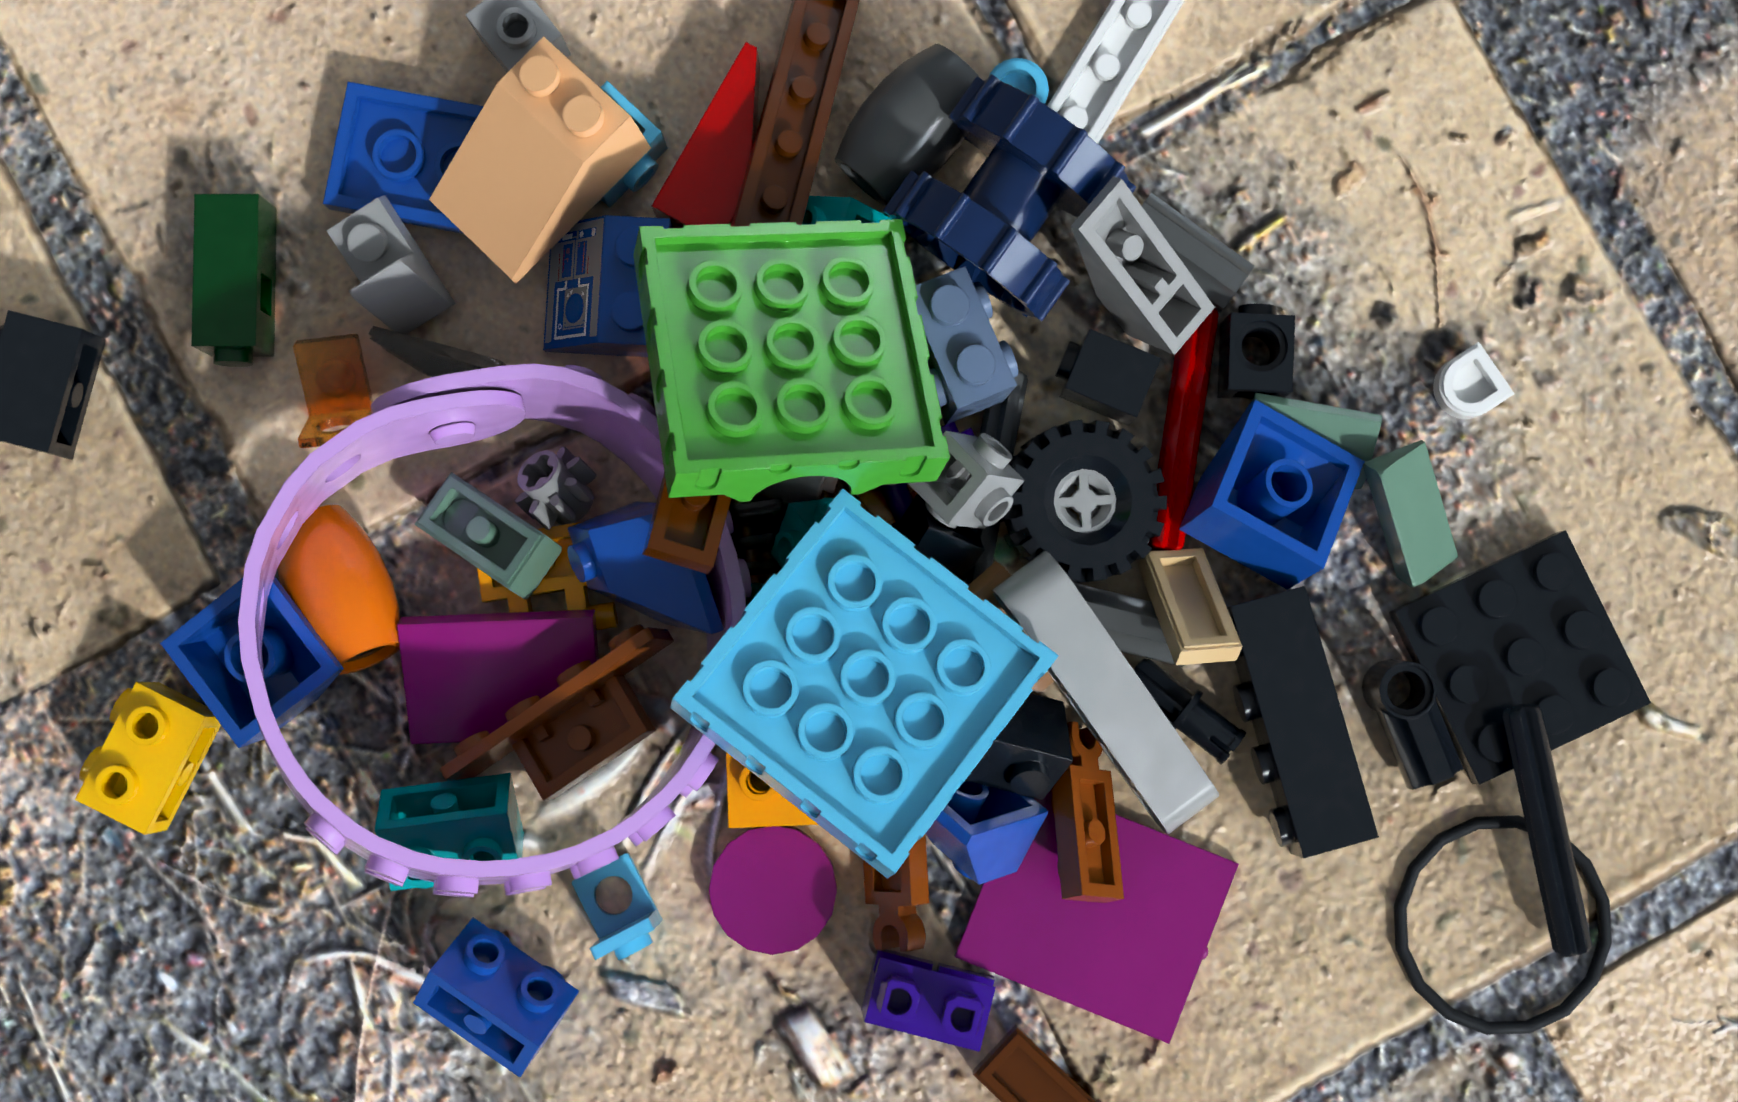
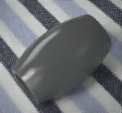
M934 44L903 62L885 77L862 103L845 132L836 154L835 162L858 187L874 200L886 206L910 171L917 175L925 171L930 176H933L960 147L965 136L959 130L957 124L949 119L948 116L975 77L979 76L965 61L943 45Z

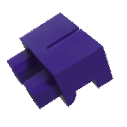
M888 949L876 950L861 1008L864 1022L980 1052L996 988L993 986L995 981L993 976L943 963H938L937 971H932L933 961Z

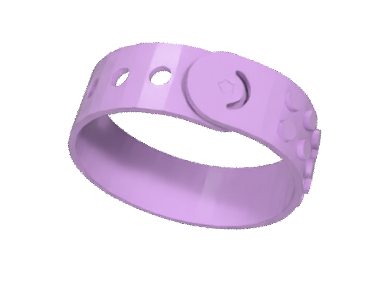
M533 363L495 366L430 377L392 389L372 402L370 406L371 415L355 421L307 456L284 482L256 530L244 567L238 628L241 662L259 728L283 780L298 802L310 814L309 818L304 822L307 826L305 829L335 855L345 846L368 860L364 867V872L400 887H403L407 877L434 882L433 894L454 897H474V894H478L479 885L504 884L505 895L546 889V886L552 885L551 874L568 868L574 880L619 859L614 845L628 837L635 846H638L641 842L651 838L672 820L676 814L668 805L679 794L686 798L692 790L698 791L716 766L719 758L711 753L715 743L694 726H691L678 756L649 796L614 828L576 846L547 854L492 861L441 858L416 852L378 837L354 822L320 792L293 756L272 712L264 681L262 640L267 599L277 568L302 524L324 500L361 473L395 458L486 439L515 427L524 419L551 422L581 432L601 443L625 462L641 478L657 499L664 475V465L656 410L640 396L633 393L627 394L602 380L598 373L577 365L560 367ZM729 510L714 567L706 574L724 630L713 635L707 634L706 656L731 626L734 628L739 622L746 608V598L751 597L752 593L748 566L744 559L737 558L730 535L734 532V526Z

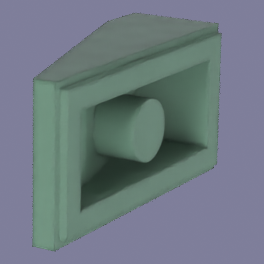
M452 472L414 524L523 599H528L533 594L562 551V546Z

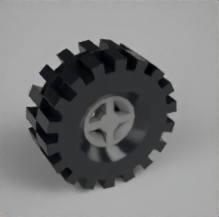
M1083 420L1068 421L1057 427L1054 426L1031 438L1020 447L1022 450L1013 456L1008 464L1025 481L1012 495L1014 500L1012 507L998 523L1005 521L1008 534L1003 537L1009 548L1016 546L1022 555L1018 559L1026 565L1043 551H1047L1059 563L1072 582L1083 583L1105 580L1113 575H1121L1132 568L1130 565L1132 562L1145 558L1152 549L1147 545L1151 538L1159 537L1164 523L1158 522L1157 516L1159 511L1167 510V495L1158 496L1156 484L1165 482L1161 469L1151 470L1147 460L1153 457V454L1145 445L1136 448L1130 442L1135 435L1123 428L1117 431L1108 429L1109 422L1095 420L1091 423H1083ZM1067 507H1072L1073 510L1079 514V520H1077V514L1072 512V510Z

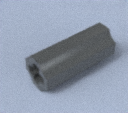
M1151 193L1141 206L1212 304L1221 313L1246 280L1254 265Z
M1074 583L1121 652L1175 665L1151 601Z

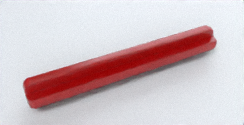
M1217 308L1211 311L1178 350L1174 358L1158 469H1161L1165 482L1156 484L1158 496L1167 495V510L1158 512L1157 521L1164 523L1160 536L1151 538L1148 542V546L1157 550H1181L1184 547L1186 533L1179 530L1192 496L1219 317Z

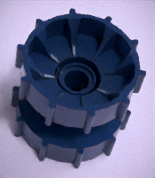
M992 74L985 81L976 76L948 118L957 124L959 130L965 136L964 139L973 144L987 157L962 193L933 178L925 171L920 175L910 171L883 209V212L892 219H902L905 234L909 235L923 248L933 254L940 262L953 270L966 266L972 282L979 281L984 286L988 295L1015 309L1023 316L1035 317L1042 322L1070 283V280L1064 277L1058 269V264L1031 243L1053 209L1057 206L1078 218L1113 176L1121 178L1132 193L1137 187L1128 180L1127 174L1124 171L1126 167L1110 156L1087 135L1088 133L1085 130L1076 127L1063 116L1040 102L1036 96L1028 95L1000 81Z

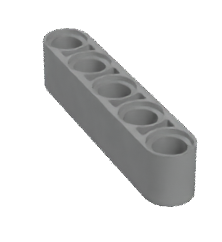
M1043 551L992 589L994 596L1007 615L1023 627L1022 632L1037 643L1041 641L1059 655L1048 669V673L1144 808L1167 835L1219 797V793L1074 583L1051 554Z

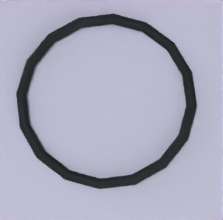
M1519 815L1474 817L1437 834L1408 865L1394 903L1395 949L1414 990L1445 1019L1486 1035L1532 1033L1569 1016L1598 984L1612 944L1610 900L1591 860L1571 843L1574 861L1580 867L1596 901L1598 943L1586 977L1559 1006L1526 1021L1488 1022L1452 1008L1424 982L1408 947L1407 906L1420 871L1444 845L1478 829L1517 828L1527 832L1525 818Z

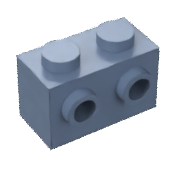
M966 266L917 284L918 298L916 306L918 315H922L930 355L928 359L930 375L934 374L944 424L947 425L1002 403L1017 386L1014 377L1018 376V365L1009 344L1005 340L998 342L989 321L993 316L992 305L984 286L979 281L972 282Z

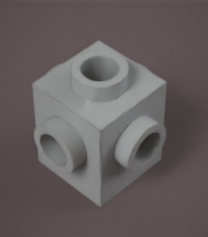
M945 431L942 436H946L950 459L937 481L908 484L926 502L927 510L944 525L950 528L963 526L985 529L987 526L998 522L1007 514L1014 501L1012 495L1025 480L1008 464L1012 460L1011 453L990 435L982 433L977 437Z

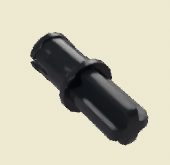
M1144 658L1133 669L1174 729L1180 730L1213 756L1220 765L1230 757L1229 752L1231 750L1234 752L1245 737L1246 732L1242 728L1236 727L1200 699L1203 695L1202 691L1197 689L1194 693L1191 692L1152 660Z

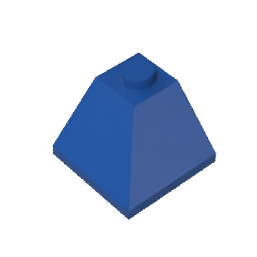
M636 501L567 528L573 545L567 548L570 565L578 580L582 583L586 582L589 589L666 625L712 635L724 630L705 573L642 555L656 503Z
M964 781L925 834L952 861L954 868L960 874L980 885L1017 872L1049 811L1034 798Z

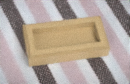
M1203 548L1150 551L1144 559H1140L1138 567L1175 666L1236 661L1243 646Z

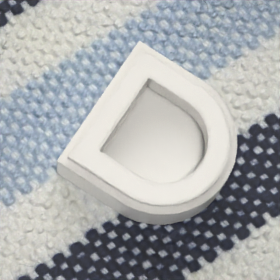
M1479 342L1445 363L1437 372L1433 384L1434 396L1440 408L1450 416L1458 419L1478 417L1514 395V392Z

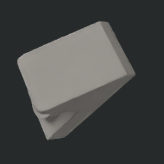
M386 195L374 199L326 230L360 281L359 285L349 290L351 296L400 337L407 335L456 304Z

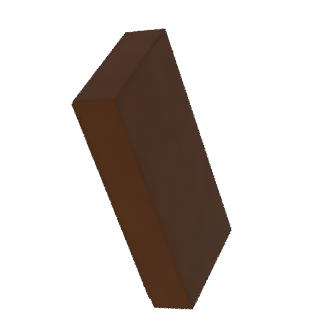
M1016 1024L972 1071L973 1075L1001 1102H1097Z

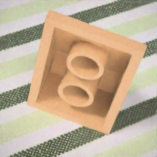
M543 36L497 82L429 200L517 284L651 147L632 117Z

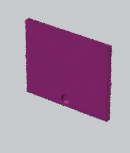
M1051 789L1043 800L1035 799L1049 812L1017 872L982 884L954 957L1170 1044L1201 961L1208 956L1207 945L1239 864L1116 814L1124 899L1107 903L1062 899L1061 883L1057 869L1058 851L1055 818L1051 804Z

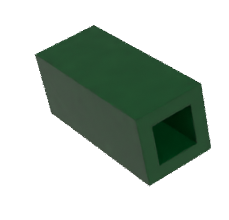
M194 194L191 346L212 356L213 364L248 367L253 365V357L274 356L277 209L259 194Z

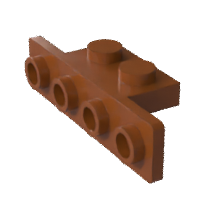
M639 624L619 633L608 643L611 652L593 664L590 660H586L565 670L556 678V682L559 685L558 688L542 699L537 695L532 696L511 707L504 714L508 722L491 734L487 730L481 731L460 742L453 749L457 757L439 769L445 781L474 778L512 751H515L542 800H554L655 732L656 729L624 675L674 642L668 629L651 627L644 629L643 625Z

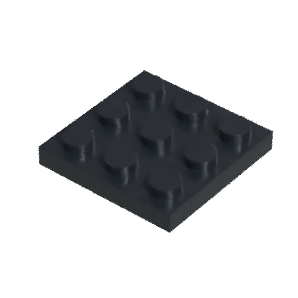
M1566 530L1554 533L1389 611L1412 662L1419 663L1427 668L1436 681L1437 705L1456 752L1472 784L1480 785L1514 769L1502 716L1507 708L1519 704L1538 705L1543 712L1552 751L1651 703Z

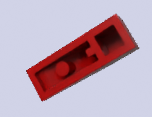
M745 42L651 205L656 218H670L674 228H683V225L730 224L731 226L757 132L760 63L757 47Z

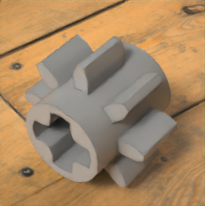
M561 447L557 454L548 450L540 451L529 457L520 468L517 482L524 492L514 501L526 514L538 521L546 530H550L555 521L560 525L576 523L587 514L592 506L594 496L587 484L592 482L597 475L580 457H575L566 447Z

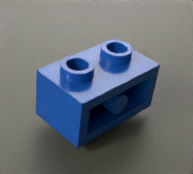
M473 917L430 969L413 1003L515 1075L521 1077L559 1025L579 990L567 983L558 971L549 966L541 965L515 947L502 932L488 928Z

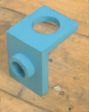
M606 81L600 88L632 117L651 147L601 198L610 208L628 189L636 192L648 183L659 167L656 160L668 147L662 132L610 82Z
M625 853L610 864L572 881V885L599 937V940L589 948L595 960L614 951L617 959L621 960L653 943L649 932L653 931L663 919L629 853ZM611 876H617L626 880L633 894L630 906L624 912L618 914L605 912L596 901L597 886L603 879Z

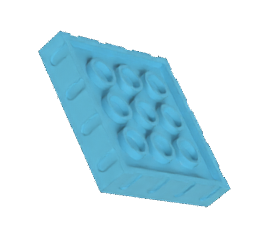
M842 488L829 504L820 522H815L786 557L785 563L778 574L773 573L744 609L742 617L734 628L731 626L701 662L700 668L691 681L687 680L675 694L670 708L888 879L898 871L910 855L908 853L910 849L925 835L952 799L954 793L967 779L991 747L993 741L1033 691L1031 689L1033 685L1048 671L1059 655L1041 641L1037 643L1022 632L1023 627L988 600L982 601L968 590L969 586L932 557L929 560L914 548L915 544L878 515L875 518L860 506L861 502Z

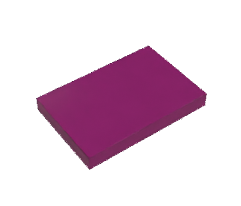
M595 609L401 617L397 624L411 744L458 743L481 731L487 730L491 734L508 722L504 714L511 707L532 696L537 695L542 699L559 687L556 678L565 670L582 661L590 660L593 664L599 660Z

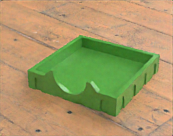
M902 219L880 220L879 223H861V220L816 221L815 224L796 225V222L750 223L749 226L731 227L730 224L683 225V228L664 229L663 226H639L633 258L668 498L725 495L739 502H749L758 492L766 487L785 480L807 476H827L841 479L848 483L851 495L862 494L884 484L937 481L950 459L946 436H942L940 426L942 414L934 374L930 375L928 359L930 355L922 315H918L916 300L918 295L910 256H906L904 246L906 236Z

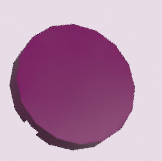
M788 826L750 828L729 842L713 866L709 885L713 915L726 935L747 950L770 955L798 950L816 938L832 916L837 893L833 863L826 852L809 835L800 829Z

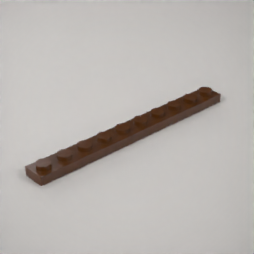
M792 0L731 227L749 226L750 223L796 222V225H802L860 0ZM664 472L642 555L708 574L714 567L731 498L725 495L668 498Z

